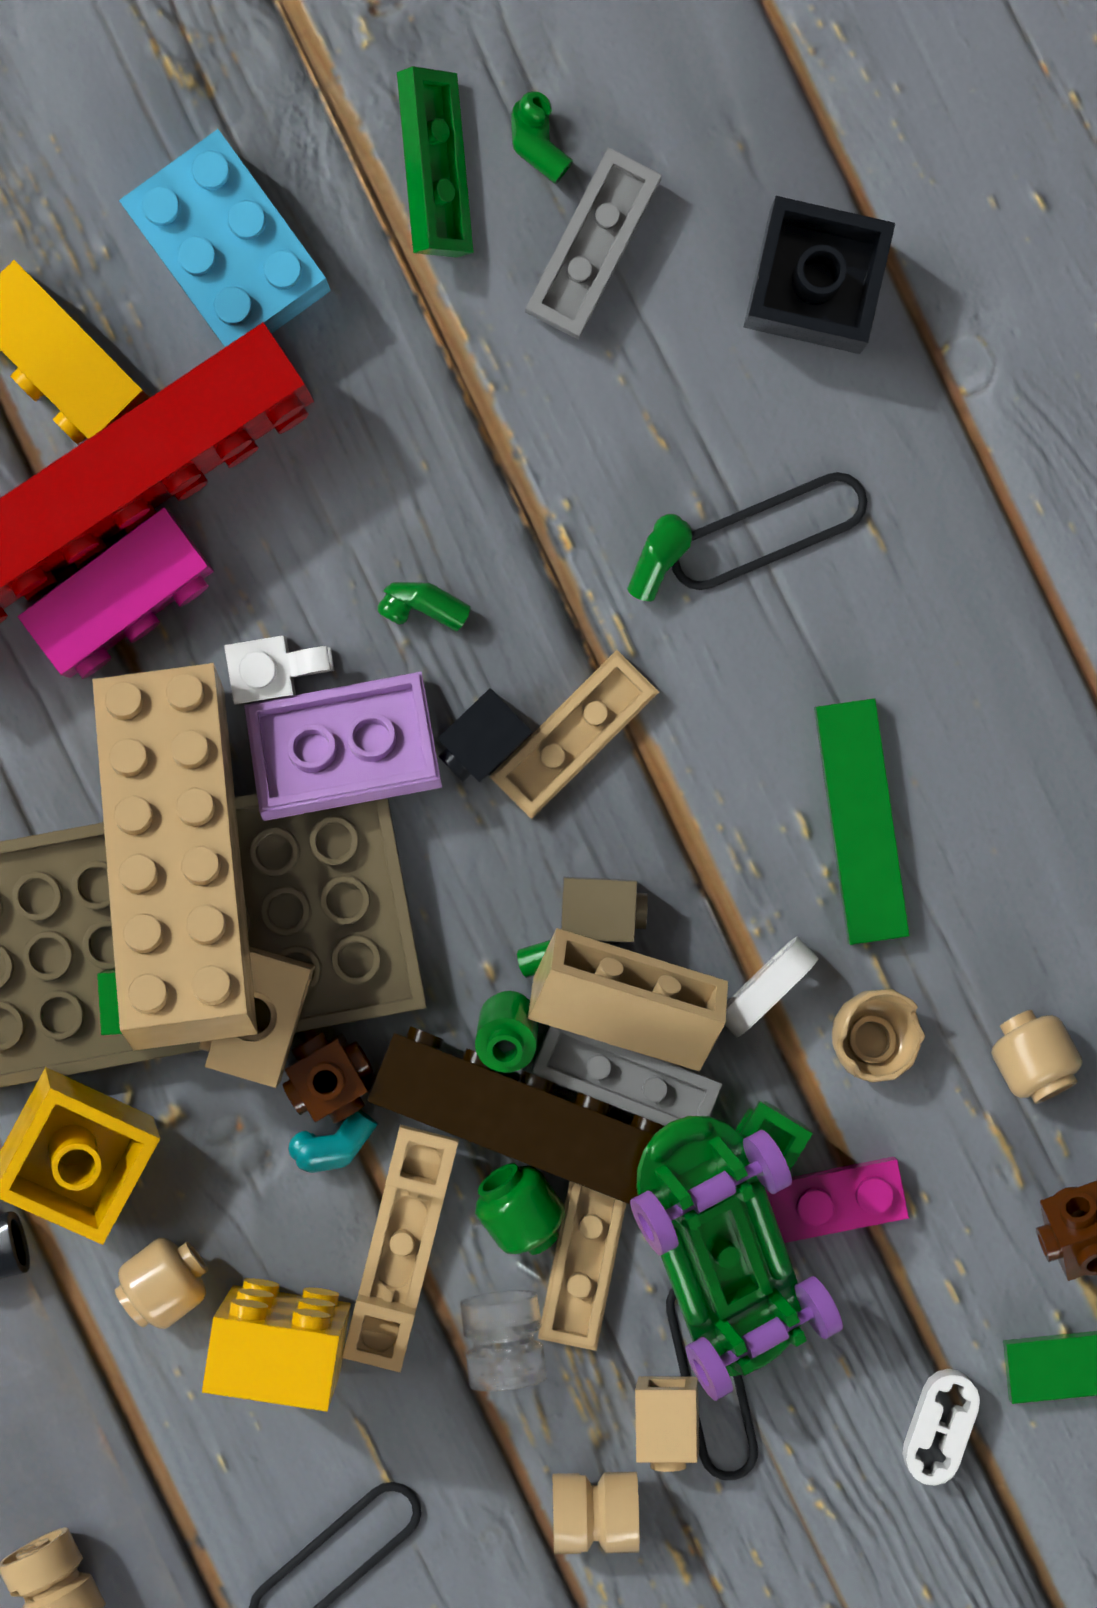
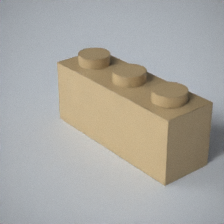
M556 928L533 977L528 1019L700 1072L726 1023L728 981Z

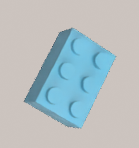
M219 129L215 130L119 200L224 347L264 322L272 334L331 291L322 271Z

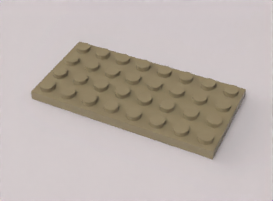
M257 794L236 797L235 805L249 946L315 966L296 1032L427 1008L389 798L263 821L259 811ZM104 822L0 841V1088L38 1081L45 1067L65 1076L201 1050L199 1049L200 1042L133 1051L123 1034L101 1035L97 974L105 970L115 969ZM254 998L257 1030H262L268 1027L271 1013L264 1001Z

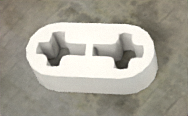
M798 936L782 947L727 1001L725 1026L736 1038L744 1034L766 1014L818 961V957Z
M940 1370L928 1378L922 1389L904 1441L902 1454L905 1465L916 1480L926 1485H940L954 1477L960 1466L979 1411L980 1398L978 1390L967 1375L958 1370ZM953 1384H958V1391L966 1399L963 1407L953 1405L949 1411L946 1423L940 1420L943 1414V1405L936 1398V1395L939 1391L949 1392ZM936 1431L941 1432L939 1449L946 1456V1459L943 1463L934 1461L929 1470L923 1469L924 1463L916 1452L919 1448L929 1449L933 1443Z

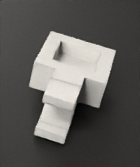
M284 635L224 645L234 705L294 696L296 691L293 678L335 671L331 647L320 646L289 653L287 636Z

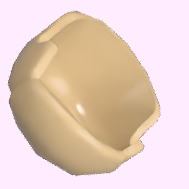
M893 989L863 991L845 1002L835 1016L832 1028V1044L845 1070L854 1077L874 1083L895 1080L914 1065L921 1043L925 1038V1033L920 1026L916 1014L917 1004L912 999Z

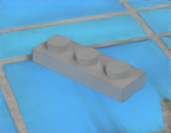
M609 147L607 148L525 308V313L578 340L580 339L661 181V174Z
M549 1026L532 1069V1074L664 1126L671 1121L686 1116H710L722 1087L721 1081L680 1065Z

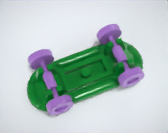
M686 1116L665 1125L654 1134L644 1148L637 1167L636 1189L638 1196L630 1200V1205L634 1218L646 1241L661 1256L693 1341L685 1347L690 1365L706 1393L714 1401H717L733 1392L730 1376H746L773 1361L790 1343L797 1347L806 1342L804 1331L800 1328L801 1324L808 1321L821 1338L827 1339L843 1329V1323L831 1295L816 1277L811 1276L800 1283L797 1281L766 1193L767 1190L771 1194H775L792 1184L789 1167L775 1141L764 1130H759L743 1138L724 1121L710 1116Z

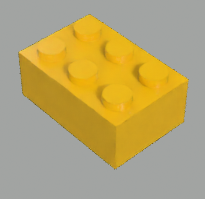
M247 1278L244 1279L243 1286L233 1285L213 1316L202 1393L328 1412L341 1372L351 1303L338 1301V1292L323 1288H304L303 1295L279 1292L280 1284L264 1279Z

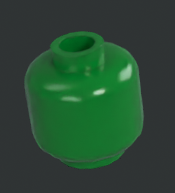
M510 1163L496 1169L482 1181L478 1188L480 1197L476 1202L475 1214L500 1249L507 1254H521L528 1251L531 1255H537L547 1250L556 1242L559 1237L557 1229L564 1219L565 1206L539 1170L533 1166L518 1167L515 1163Z

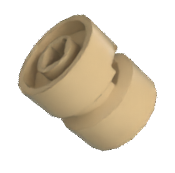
M605 1472L599 1479L598 1485H591L586 1475H580V1473L552 1474L554 1555L588 1552L593 1541H599L605 1553H639L637 1472Z
M66 1527L49 1532L29 1542L0 1561V1575L12 1597H23L25 1600L22 1608H104L106 1605L92 1575L78 1571L77 1568L83 1557L69 1529Z

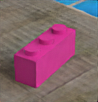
M162 508L17 617L61 676L71 678L78 673L82 679H85L97 672L112 659L107 651L122 639L127 637L131 643H134L157 627L160 620L156 614L173 601H176L178 606L182 607L202 594L209 587L204 578L213 573L214 570L173 514L166 508Z

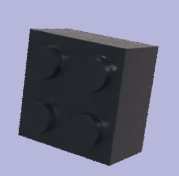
M775 196L769 211L743 328L860 354L869 342L895 223Z

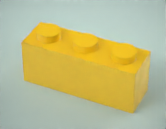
M15 260L0 273V352L2 351L18 367L10 377L35 402L45 395L60 410L53 418V421L77 445L86 437L89 439L150 398Z

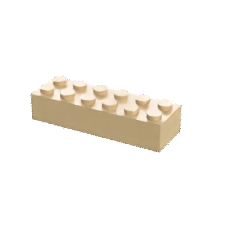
M214 663L92 679L120 1031L133 1051L257 1034L225 691Z

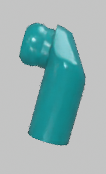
M358 1110L347 1117L333 1135L317 1137L314 1133H309L306 1130L298 1132L289 1142V1156L296 1161L298 1168L309 1173L346 1167L357 1155L378 1123L362 1110Z

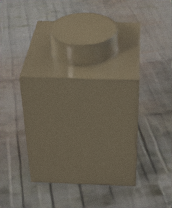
M563 877L562 930L597 941L634 942L635 929H646L648 893H637L636 880Z

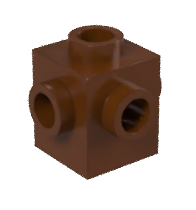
M321 1032L291 1050L296 1060L284 1069L289 1080L282 1085L287 1097L299 1115L308 1111L314 1122L329 1115L335 1124L365 1106L360 1096L367 1093L372 1086L367 1076L374 1073V1070L357 1041L349 1045L342 1033L328 1041L324 1033ZM321 1070L333 1072L337 1077V1087L330 1092L321 1091L315 1083L316 1073Z
M1097 1181L1080 1187L1064 1188L1054 1196L1040 1200L1044 1225L1036 1228V1234L1047 1261L1051 1262L1058 1259L1068 1281L1085 1275H1097Z

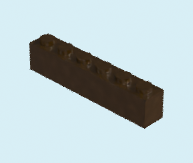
M410 1026L406 1037L396 1033L393 1034L368 1097V1102L627 1204H630V1200L638 1196L636 1183L637 1167L640 1158L651 1138L664 1125L638 1115H634L631 1125L608 1117L612 1107L608 1103L579 1092L575 1103L552 1095L556 1083L522 1070L518 1081L496 1073L495 1070L484 1065L477 1056V1053L466 1048L462 1059L439 1051L444 1039Z

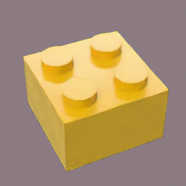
M45 1067L0 1150V1200L103 1245L160 1141L154 1117Z

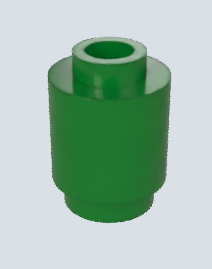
M503 991L490 997L480 1010L475 1050L481 1062L492 1070L504 1073L521 1070L531 1062L535 1055L539 1022L528 1019L530 1000L525 995L516 991Z

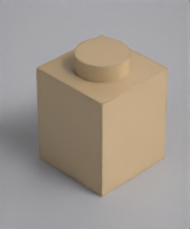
M638 1376L635 1388L636 1463H650L652 1470L661 1472L681 1471L686 1469V1463H697L699 1454L697 1377Z

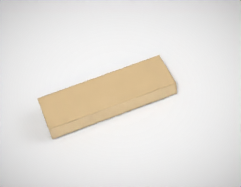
M616 650L489 777L532 819L659 691Z
M569 1181L564 1205L565 1214L560 1224L538 1339L597 1351L627 1203Z

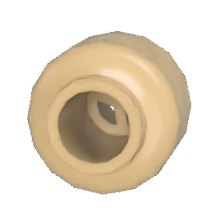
M1027 1010L1000 1025L1004 1036L994 1044L991 1053L1009 1089L1015 1096L1020 1098L1031 1097L1034 1103L1038 1104L1057 1096L1078 1082L1074 1074L1082 1066V1057L1063 1022L1058 1017L1046 1015L1036 1018L1032 1010Z
M157 1238L120 1267L118 1272L120 1285L115 1289V1294L123 1308L139 1326L144 1328L146 1325L151 1324L159 1329H166L203 1301L206 1289L201 1276L208 1271V1267L190 1243L185 1242L182 1246L178 1247L174 1242L166 1238Z

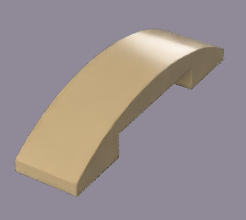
M400 1125L342 1358L401 1373L459 1139Z

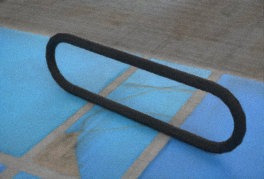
M836 472L821 476L692 531V541L836 481L849 484L857 493L858 508L849 520L709 580L696 581L690 579L682 571L679 560L672 566V571L679 582L691 589L705 590L723 584L850 530L861 521L866 513L868 503L866 491L861 483L849 474Z
M671 1288L666 1299V1313L681 1376L690 1377L675 1312L676 1296L673 1288ZM742 1375L733 1376L749 1444V1457L742 1468L736 1471H723L711 1463L699 1417V1457L704 1468L712 1476L721 1480H737L746 1476L754 1468L758 1458V1443Z
M396 1482L382 1483L373 1488L264 1582L253 1594L249 1608H258L259 1602L265 1593L377 1496L389 1491L402 1493L412 1505L413 1514L411 1521L399 1534L313 1607L327 1608L414 1532L419 1525L422 1514L420 1501L415 1492L406 1485Z

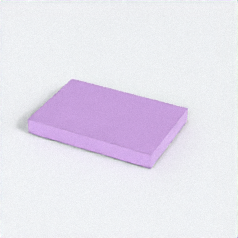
M422 672L244 705L259 811L263 821L442 788Z

